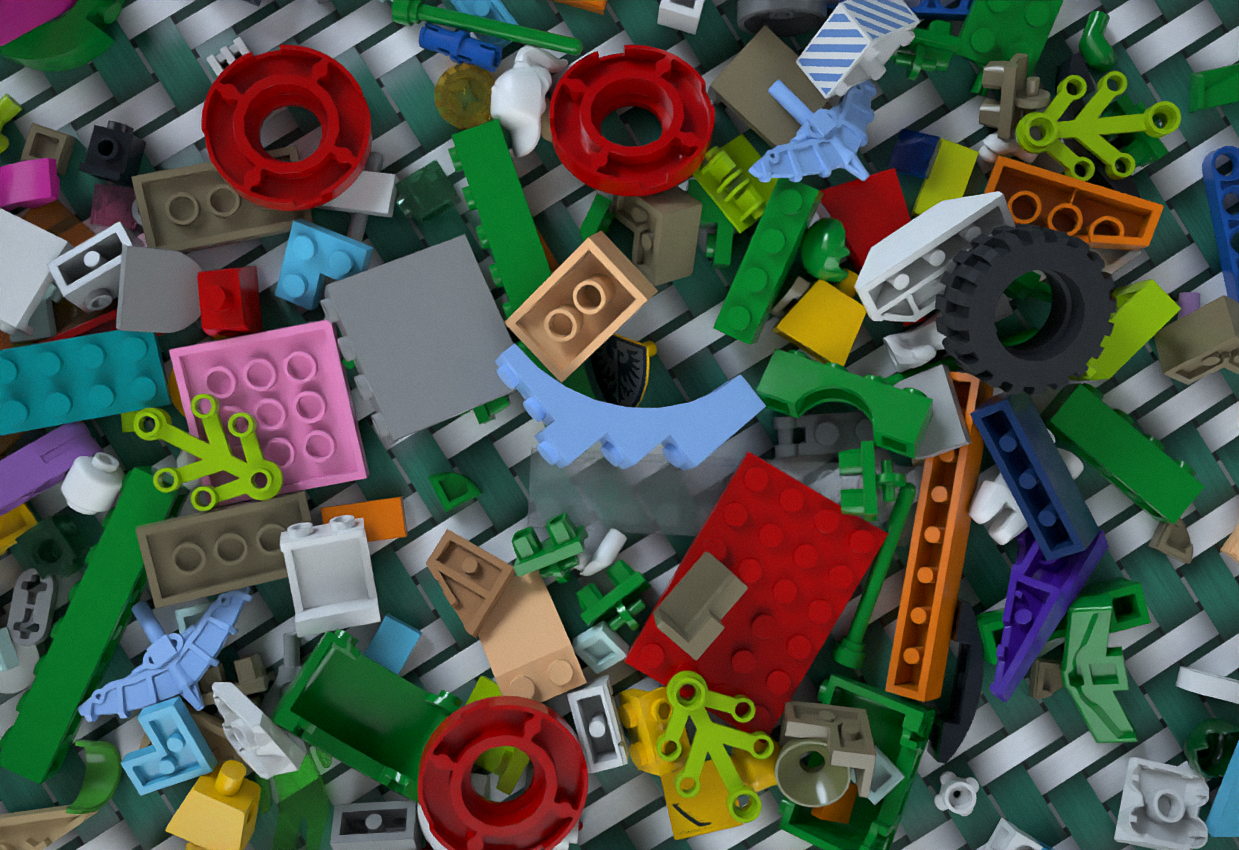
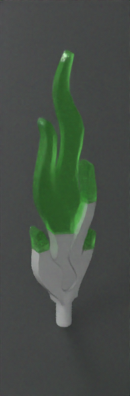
M297 632L283 634L284 664L279 667L277 678L259 708L268 718L304 665L300 664V637L298 638ZM281 729L306 755L299 770L273 776L279 798V818L274 834L273 850H297V837L303 817L308 822L306 850H320L329 811L326 787L310 752L309 744ZM315 748L321 765L324 768H329L332 764V757ZM256 773V783L261 787L262 814H267L272 806L270 778L268 780L261 778Z

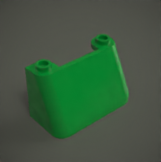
M338 628L334 634L326 631L274 708L269 719L284 731L397 794L419 803L418 770L424 748L437 727L452 713L460 709L463 701L445 690H441L439 695L426 692L361 654V651L355 647L359 640Z
M833 674L830 680L826 678L823 681L817 700L827 705L866 709L874 746L877 745L905 777L876 805L868 798L859 797L857 791L848 824L821 820L811 814L813 807L798 805L784 795L778 813L782 815L779 829L823 850H890L932 731L937 710L920 702L886 692L885 690L838 674ZM812 751L807 767L820 766L824 762V757L819 752Z

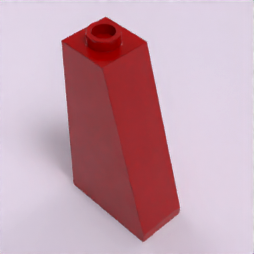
M895 168L870 175L865 181L856 179L821 190L824 195L816 210L820 219L832 217L842 222L845 230V246L850 250V254L846 258L858 276L871 247L911 221ZM923 316L916 322H903V326L928 320L927 316Z

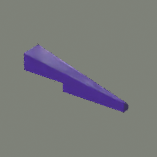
M1029 526L1018 535L1016 562L1012 564L1002 619L1004 628L1001 645H998L996 652L998 661L994 683L990 685L991 693L1001 701L1008 702L1067 612L1068 607L1073 603L1109 548L1103 530L1099 531L1086 550L1051 561L1046 560Z

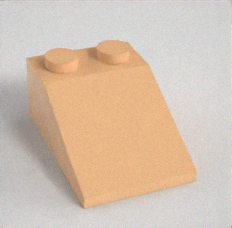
M600 231L588 237L504 323L562 383L647 303L658 290L615 244Z
M539 569L521 577L513 576L478 636L502 696H519L542 703L587 682L544 580L540 576Z

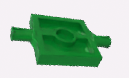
M973 0L958 36L960 37L959 48L953 54L970 60L980 69L970 92L987 97L989 88H983L982 85L984 67L990 61H1010L1016 53L1029 54L1027 81V78L1033 74L1063 4V0Z

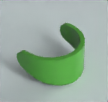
M80 739L75 741V746L84 747L86 772L81 791L74 803L66 807V813L86 814L94 812L103 807L114 795L122 774V761L118 749L107 741Z

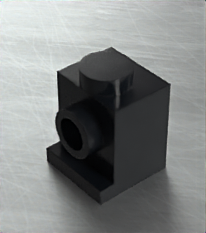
M108 121L107 128L94 125L85 163H80L79 171L100 180L134 188L131 177L138 175L146 142L133 135L134 128L119 122Z

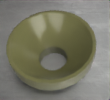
M796 737L787 742L778 753L775 763V780L781 792L796 804L806 807H823L836 802L845 794L851 781V768L830 765L827 741ZM816 751L824 757V762L817 767H807L801 762L800 757L805 752Z

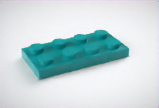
M114 330L0 350V436L173 403L156 332Z

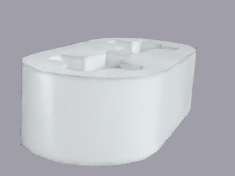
M1180 666L1176 681L1177 687L1239 704V680Z

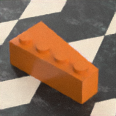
M1002 156L997 157L983 193L999 191L1004 194L1015 226L1017 224H1031L1065 232L1069 236L1080 238L1089 244V248L1140 251L1148 247L1164 208V205Z

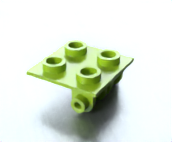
M740 134L720 149L718 146L713 147L706 153L704 161L692 174L739 233H742L761 219L778 178H771L769 182H760L758 177H754L748 171L762 157L743 134Z

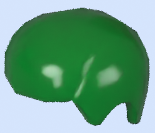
M823 217L815 221L808 228L804 236L800 252L803 266L811 276L824 281L841 283L848 277V271L839 266L841 259L850 254V250L845 246L843 224L835 218Z

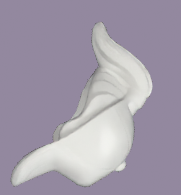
M524 46L517 52L513 68L499 76L491 89V117L494 120L498 119L500 125L509 131L515 158L529 154L538 144L541 134V115L546 109L545 95L552 85L550 73L560 72L568 66L567 60L558 59L548 51L536 46Z

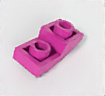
M34 159L0 167L1 209L7 212L19 206L37 209L59 199L60 180L57 176L56 159Z

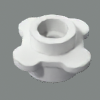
M951 771L944 772L940 776L942 785L939 794L934 798L935 805L940 810L949 809L961 816H968L972 813L976 803V792L979 790L978 782L973 777L964 779L957 777ZM956 790L960 791V795L958 797L953 796V793Z

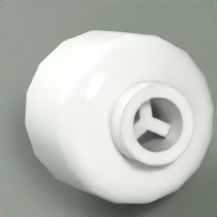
M98 452L91 457L80 456L74 460L72 467L65 476L61 490L66 498L67 505L82 514L93 515L97 512H105L114 505L120 494L122 479L125 474L119 467L118 460L109 454Z

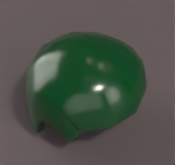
M1207 718L1194 726L1186 737L1184 753L1190 768L1206 779L1218 778L1219 776L1224 778L1239 741V726L1220 718Z

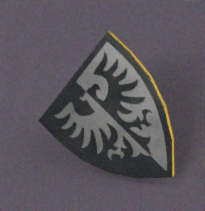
M614 333L591 355L595 377L607 403L624 407H638L648 385L650 357L657 353L654 342L640 343Z

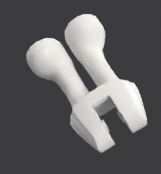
M1048 430L1051 438L1055 443V436L1051 433L1050 430ZM1057 448L1073 480L1076 479L1084 469L1083 463L1071 452ZM1000 472L993 482L984 480L979 483L972 497L968 515L976 523L983 524L995 516L1003 507L1004 510L992 523L988 532L997 543L1004 545L1028 527V524Z

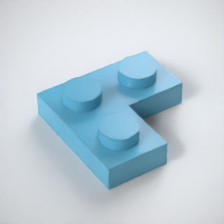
M302 218L293 220L275 296L309 310L315 309L320 301L325 277L328 276L339 281L368 270L373 247Z
M180 696L142 709L137 719L153 745L127 753L121 762L122 767L140 796L213 772L218 761Z

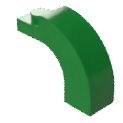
M78 0L73 8L62 18L42 24L7 44L0 45V54L21 66L39 71H65L83 66L99 57L114 43L115 40L104 33L103 30L107 24L114 22L118 18L122 5L126 0Z

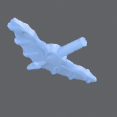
M780 79L769 88L768 93L801 127L796 132V137L791 139L789 144L777 145L772 150H768L759 161L751 166L748 171L754 177H758L760 182H769L771 178H789L792 182H800L802 176L818 174L819 177H829L831 170L840 167L862 181H865L870 176L856 153L859 147H864L868 142V136L865 132L867 123H871L875 116L873 109H871V98L877 93L875 84L867 80L853 86L840 98L838 105L833 106L830 110L820 108L815 113Z
M249 586L220 594L218 599L209 605L201 620L196 624H192L181 635L177 633L167 635L146 601L135 604L131 610L152 643L146 649L147 652L143 657V663L133 669L132 673L127 677L109 682L103 688L95 690L92 696L77 708L79 713L85 716L87 722H96L99 715L118 714L120 718L124 719L129 718L133 710L146 708L180 695L197 711L203 709L205 705L198 682L210 665L216 667L220 662L216 657L222 650L229 635H236L238 632L235 625L245 601L251 602L253 596L248 595L250 591Z

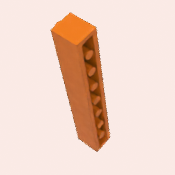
M951 371L950 375L972 443L925 459L885 688L886 692L922 702L941 697L971 524L968 509L977 488L985 443L970 413L986 399L993 397L994 391L992 386L972 374Z

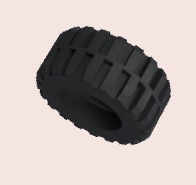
M1017 224L1016 227L1004 225L993 228L991 232L992 237L981 234L971 240L970 244L973 247L971 251L960 250L952 259L957 264L953 272L945 271L940 283L946 285L944 295H936L935 308L942 311V317H937L935 320L937 332L946 336L942 341V345L948 354L955 357V363L963 370L993 388L997 387L1006 393L1019 395L1024 391L1029 395H1038L1046 391V386L1054 390L1062 388L1069 383L1067 377L1073 375L1079 378L1089 369L1086 363L1091 357L1099 358L1105 349L1100 346L1104 336H1111L1114 323L1109 322L1110 313H1116L1117 298L1109 296V290L1115 287L1111 273L1101 271L1105 267V261L1097 252L1089 250V244L1080 238L1069 236L1065 232L1031 224ZM1040 270L1047 277L1052 291V305L1049 316L1043 327L1033 337L1017 345L1004 346L1000 343L995 330L994 318L997 303L1004 290L1015 279L1027 272Z

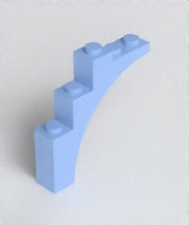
M515 343L494 361L499 367L496 371L503 383L510 389L516 388L525 399L523 405L528 414L535 421L540 422L542 420L546 425L544 429L534 436L540 443L537 445V449L550 465L556 463L559 468L572 463L599 440L603 445L600 449L604 457L613 466L617 467L619 465L622 470L634 466L661 443L664 447L662 451L666 459L676 468L680 467L685 471L697 467L766 407L742 375L726 381L706 396L689 403L661 408H636L597 401L565 387L538 368Z

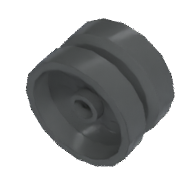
M739 0L737 2L738 28L752 35H756L766 25L777 37L797 36L820 29L827 20V0Z

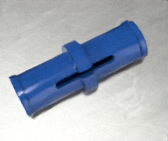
M426 22L425 27L422 26L420 30L419 46L421 48L444 54L450 57V60L454 63L463 64L465 62L490 72H495L496 67L498 68L501 63L502 48L500 46L472 38L469 32L458 30L457 32L450 31L430 22Z

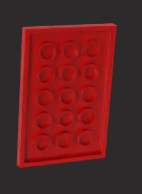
M746 451L629 649L624 662L666 687L675 674L681 671H694L703 677L709 690L731 697L737 695L749 697L754 703L756 711L754 717L745 723L736 721L730 713L705 707V709L741 731L750 734L762 731L769 736L784 712L785 702H790L888 533L859 516L842 514L839 504ZM709 552L740 578L748 589L721 619L725 628L696 661L656 626L653 612L703 553ZM686 684L680 689V695L685 698L692 696L694 693V686ZM746 702L738 703L735 707V713L737 715L746 714L749 704ZM759 739L758 741H760V742H762L763 744H765V742H766L767 740H765V739Z

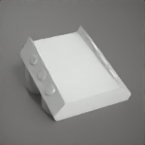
M214 682L212 685L213 698L225 721L222 727L228 741L237 754L261 778L267 780L277 774L299 770L306 753L231 682Z
M1129 757L1114 840L1155 850H1193L1203 847L1208 839V828L1199 818L1201 806L1205 805L1209 800V787L1206 783V778L1191 769L1137 757Z

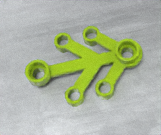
M1111 71L1099 80L1097 84L1098 91L1074 120L1057 122L1070 103L1083 97L1087 90L1086 82L1081 76L1070 75L1059 83L1057 95L1043 112L1029 113L1018 122L1015 137L1018 145L1024 151L1031 154L1046 152L1065 168V176L1087 181L1092 178L1095 172L1093 162L1087 157H1078L1060 141V139L1074 138L1106 164L1105 171L1111 179L1122 180L1134 172L1135 160L1130 154L1118 151L1100 135L1144 131L1150 137L1161 138L1174 132L1179 127L1181 113L1172 102L1161 101L1146 109L1143 114L1098 118L1112 99L1122 94L1127 88L1126 76L1119 71ZM1108 79H1112L1117 83V91H1112L1108 88ZM1067 83H1072L1076 86V95L1068 93L1066 89ZM1153 116L1160 118L1162 122L1161 128H1157L1154 125ZM1031 127L1037 128L1040 131V140H1034L1030 136ZM1117 160L1125 164L1124 173L1117 171L1115 167ZM1076 164L1084 167V177H1079L1075 173L1074 168Z
M199 394L191 401V411L196 417L202 419L209 443L173 426L170 415L161 408H145L136 414L133 427L140 438L148 441L162 439L202 459L179 468L166 467L159 469L153 477L154 486L159 491L172 492L179 489L183 483L223 470L238 477L239 479L216 488L205 485L196 488L192 492L191 503L194 508L199 511H207L215 508L219 502L243 494H247L256 500H267L276 496L282 489L283 473L276 463L264 458L255 432L257 422L252 414L247 412L236 413L228 421L229 431L234 436L240 437L247 462L233 456L218 413L220 409L219 400L212 394ZM205 398L211 402V410L207 414L201 412L199 407L200 402ZM147 417H152L155 421V428L151 432L144 428V421ZM241 417L246 418L249 422L248 430L244 433L240 432L236 425L237 420ZM166 472L171 473L174 477V483L171 487H167L163 483L162 478ZM259 472L264 473L268 479L267 485L264 488L257 486L255 483V476ZM202 491H207L211 495L212 500L208 506L200 501L199 497Z
M681 671L675 674L667 685V698L673 706V710L665 733L660 735L656 741V750L660 758L665 761H674L680 756L682 746L679 740L689 714L697 728L684 769L679 771L674 778L677 793L684 798H692L698 794L700 790L699 777L707 752H709L729 792L726 798V806L731 816L740 823L754 821L760 815L762 809L761 800L752 787L743 785L723 744L748 751L757 759H766L773 753L774 743L765 732L756 731L750 734L712 722L705 707L730 713L736 721L745 723L750 721L755 715L754 703L745 695L731 697L709 690L703 677L694 671ZM686 684L694 686V693L688 698L680 696V689ZM738 703H748L749 709L746 714L737 715L735 713V707ZM759 739L767 740L766 748L760 752L755 751L753 748L754 743ZM674 741L676 748L673 752L664 753L661 750L664 742ZM684 778L694 779V785L691 789L684 790L680 788V783ZM741 795L749 797V802L744 807L735 805L736 799Z

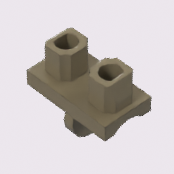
M1016 53L1010 61H990L984 67L983 88L1000 89L1002 92L1001 100L986 98L982 102L979 124L997 128V138L1010 139L1012 129L1016 128L1018 122L1022 119V113L1024 117L1029 113L1036 112L1038 108L1049 105L1050 93L1039 89V77H1028L1026 83L1029 54Z
M259 653L247 655L234 661L238 680L230 682L246 697L247 695L267 690L268 685L273 684L276 680L274 670L266 672ZM218 663L216 667L210 665L198 682L205 706L215 704L214 692L212 690L214 682H227L223 663ZM259 696L248 698L258 708L261 707Z

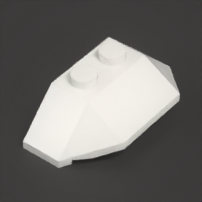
M997 191L941 201L872 246L854 286L869 317L873 321L916 322L936 309V295H944L946 285L940 283L945 271L952 273L957 264L952 259L960 250L971 251L973 249L970 244L971 240L981 234L992 237L991 232L993 228L1004 225L1016 227L1004 194Z

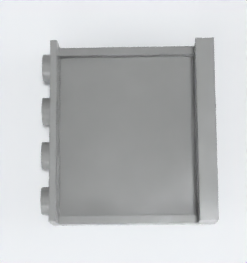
M465 234L326 285L324 294L326 299L321 300L323 311L330 324L337 323L343 336L337 339L340 350L347 362L354 361L359 373L358 376L354 377L358 391L363 400L370 398L376 411L375 414L371 415L373 425L380 438L387 436L390 445L396 443L401 438L497 398L518 392L516 388L510 389L497 374L496 370L499 367L494 361L512 346L513 342Z

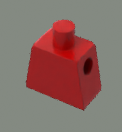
M257 266L198 272L197 281L201 322L205 333L215 340L263 332Z

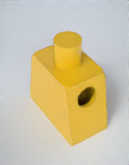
M846 269L849 273L848 277L841 283L834 282L831 285L821 279L814 281L806 294L789 308V311L779 319L771 331L823 364L833 362L844 366L867 312L862 304L853 299L857 292L854 286L859 276Z
M229 760L223 763L222 767L215 766L213 772L199 777L167 825L165 831L208 850H244L255 831L261 787L258 783L244 778L246 767L241 762Z

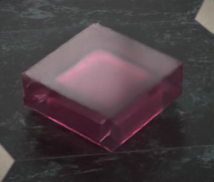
M95 184L90 224L111 227L120 221L129 230L135 231L136 220L132 214V205L136 199L134 189Z

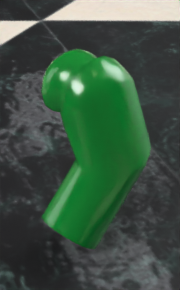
M1093 11L1088 17L1078 49L1091 68L1105 73L1112 70L1117 63V55L1103 36L1110 16L1104 12Z

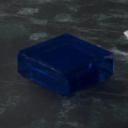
M901 129L888 163L889 169L895 168L896 172L928 179L942 144L941 138L939 136Z

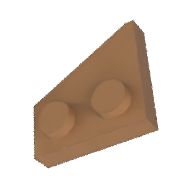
M448 529L426 562L432 575L443 589V593L450 605L455 609L464 624L465 630L476 638L516 572L513 566Z

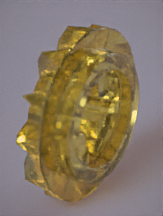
M459 64L453 66L441 75L434 91L436 108L445 121L456 126L458 129L473 128L486 121H490L491 89L495 81L485 69L476 65ZM470 82H472L473 95L479 98L480 101L469 102L468 107H465L463 112L462 102L454 94L465 93L466 89L469 88Z

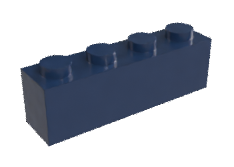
M1023 391L1019 395L1002 392L986 399L970 415L1046 560L1051 561L1086 550L1100 529L1031 397Z

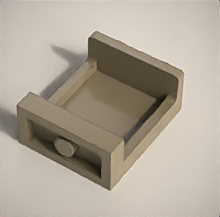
M766 25L762 27L710 84L707 92L710 100L717 106L723 102L772 149L777 145L789 144L790 140L796 137V132L801 127L768 93L769 88L777 80L780 79L813 113L820 108L830 110L833 107L829 104L833 96L827 99L824 98L797 65L796 60L799 56Z

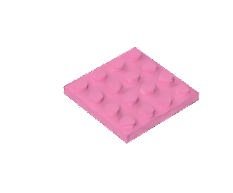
M326 319L169 350L190 434L209 443L202 419L196 417L191 411V401L199 394H212L219 400L220 409L218 413L233 456L247 462L240 437L234 436L229 431L228 421L236 413L247 412L252 414L257 422L255 432L264 458L276 463L283 473V486L277 495L365 479L370 475L346 368L341 363L343 355L337 340L338 333L335 322L330 324ZM206 398L200 402L201 412L207 414L211 410V402ZM241 417L237 420L238 430L243 433L248 430L249 422L246 418ZM223 470L201 479L203 486L210 485L216 488L239 478ZM259 472L255 476V483L257 486L264 488L267 485L268 479L264 473ZM205 491L206 499L209 505L211 503L212 498L210 493ZM243 494L219 502L217 506L253 500V498Z

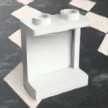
M0 208V330L11 336H14L17 330L31 336L35 329L28 325V321L54 279L47 263L75 247L68 241Z
M342 515L329 520V524L313 526L309 522L298 523L287 528L288 531L281 532L280 548L284 553L295 609V626L298 638L326 631H334L337 628L344 629L381 621L363 517L354 519L353 515Z

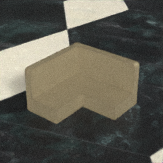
M677 185L666 191L646 196L613 195L612 213L615 214L616 219L634 232L631 263L653 286L690 276L693 273L702 203Z
M1223 295L1160 329L1154 335V340L1163 374L1187 385L1222 368H1226L1239 375V303Z
M704 552L654 610L653 615L656 626L697 661L725 627L721 619L745 593L748 587L712 554Z
M794 700L785 702L779 733V744L784 746L796 737L827 741L830 765L854 768L859 797L868 798L876 761V751L866 709Z

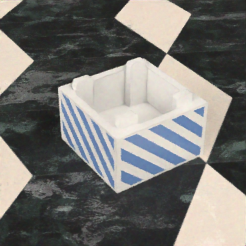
M846 0L838 4L796 60V63L825 99L836 94L839 96L845 95L853 86L871 78L873 80L880 79L886 72L884 64L900 45L904 47L910 44L915 38L913 30L921 21L903 0Z

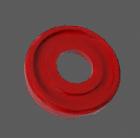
M279 45L280 50L265 52L256 56L251 51L228 65L213 82L206 96L202 110L201 130L205 136L206 147L212 164L224 181L235 192L248 201L269 209L299 211L318 207L332 201L344 193L357 180L368 161L372 147V120L360 85L353 75L338 61L308 47ZM285 106H298L307 109L318 118L321 124L322 138L318 148L310 157L299 162H284L275 159L265 151L261 144L260 131L264 120L273 111Z
M624 45V53L611 54L600 58L598 51L593 52L573 64L564 73L552 94L549 118L551 139L555 152L562 164L573 176L586 185L605 193L635 197L656 194L673 188L690 177L699 168L711 146L715 109L714 105H711V101L705 91L706 82L689 63L670 52L655 47ZM637 106L647 109L656 115L662 125V134L658 140L647 145L626 147L612 143L603 137L601 126L604 119L612 111L621 107Z
M494 696L480 699L452 713L437 727L428 740L422 753L418 770L419 805H421L424 816L429 823L430 832L447 850H551L570 833L577 823L585 806L588 793V770L577 735L571 726L550 707L538 701L519 696ZM495 747H517L526 753L533 763L534 773L532 781L525 792L513 800L504 802L491 801L478 794L472 785L470 774L473 764L480 754Z

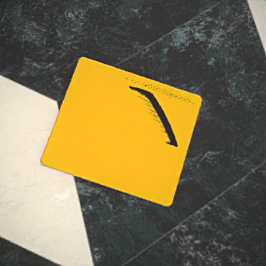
M713 760L704 762L699 777L700 790L692 798L681 797L674 785L676 774L683 770L684 767L661 776L675 840L743 825V823L736 821L728 811L726 798L729 792ZM684 778L680 783V788L684 790L691 789L694 785V779ZM737 798L736 801H735V805L738 806V807H740V806H739V801H738V798Z

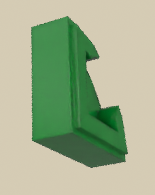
M441 472L428 476L446 512L483 494L474 481L459 473Z

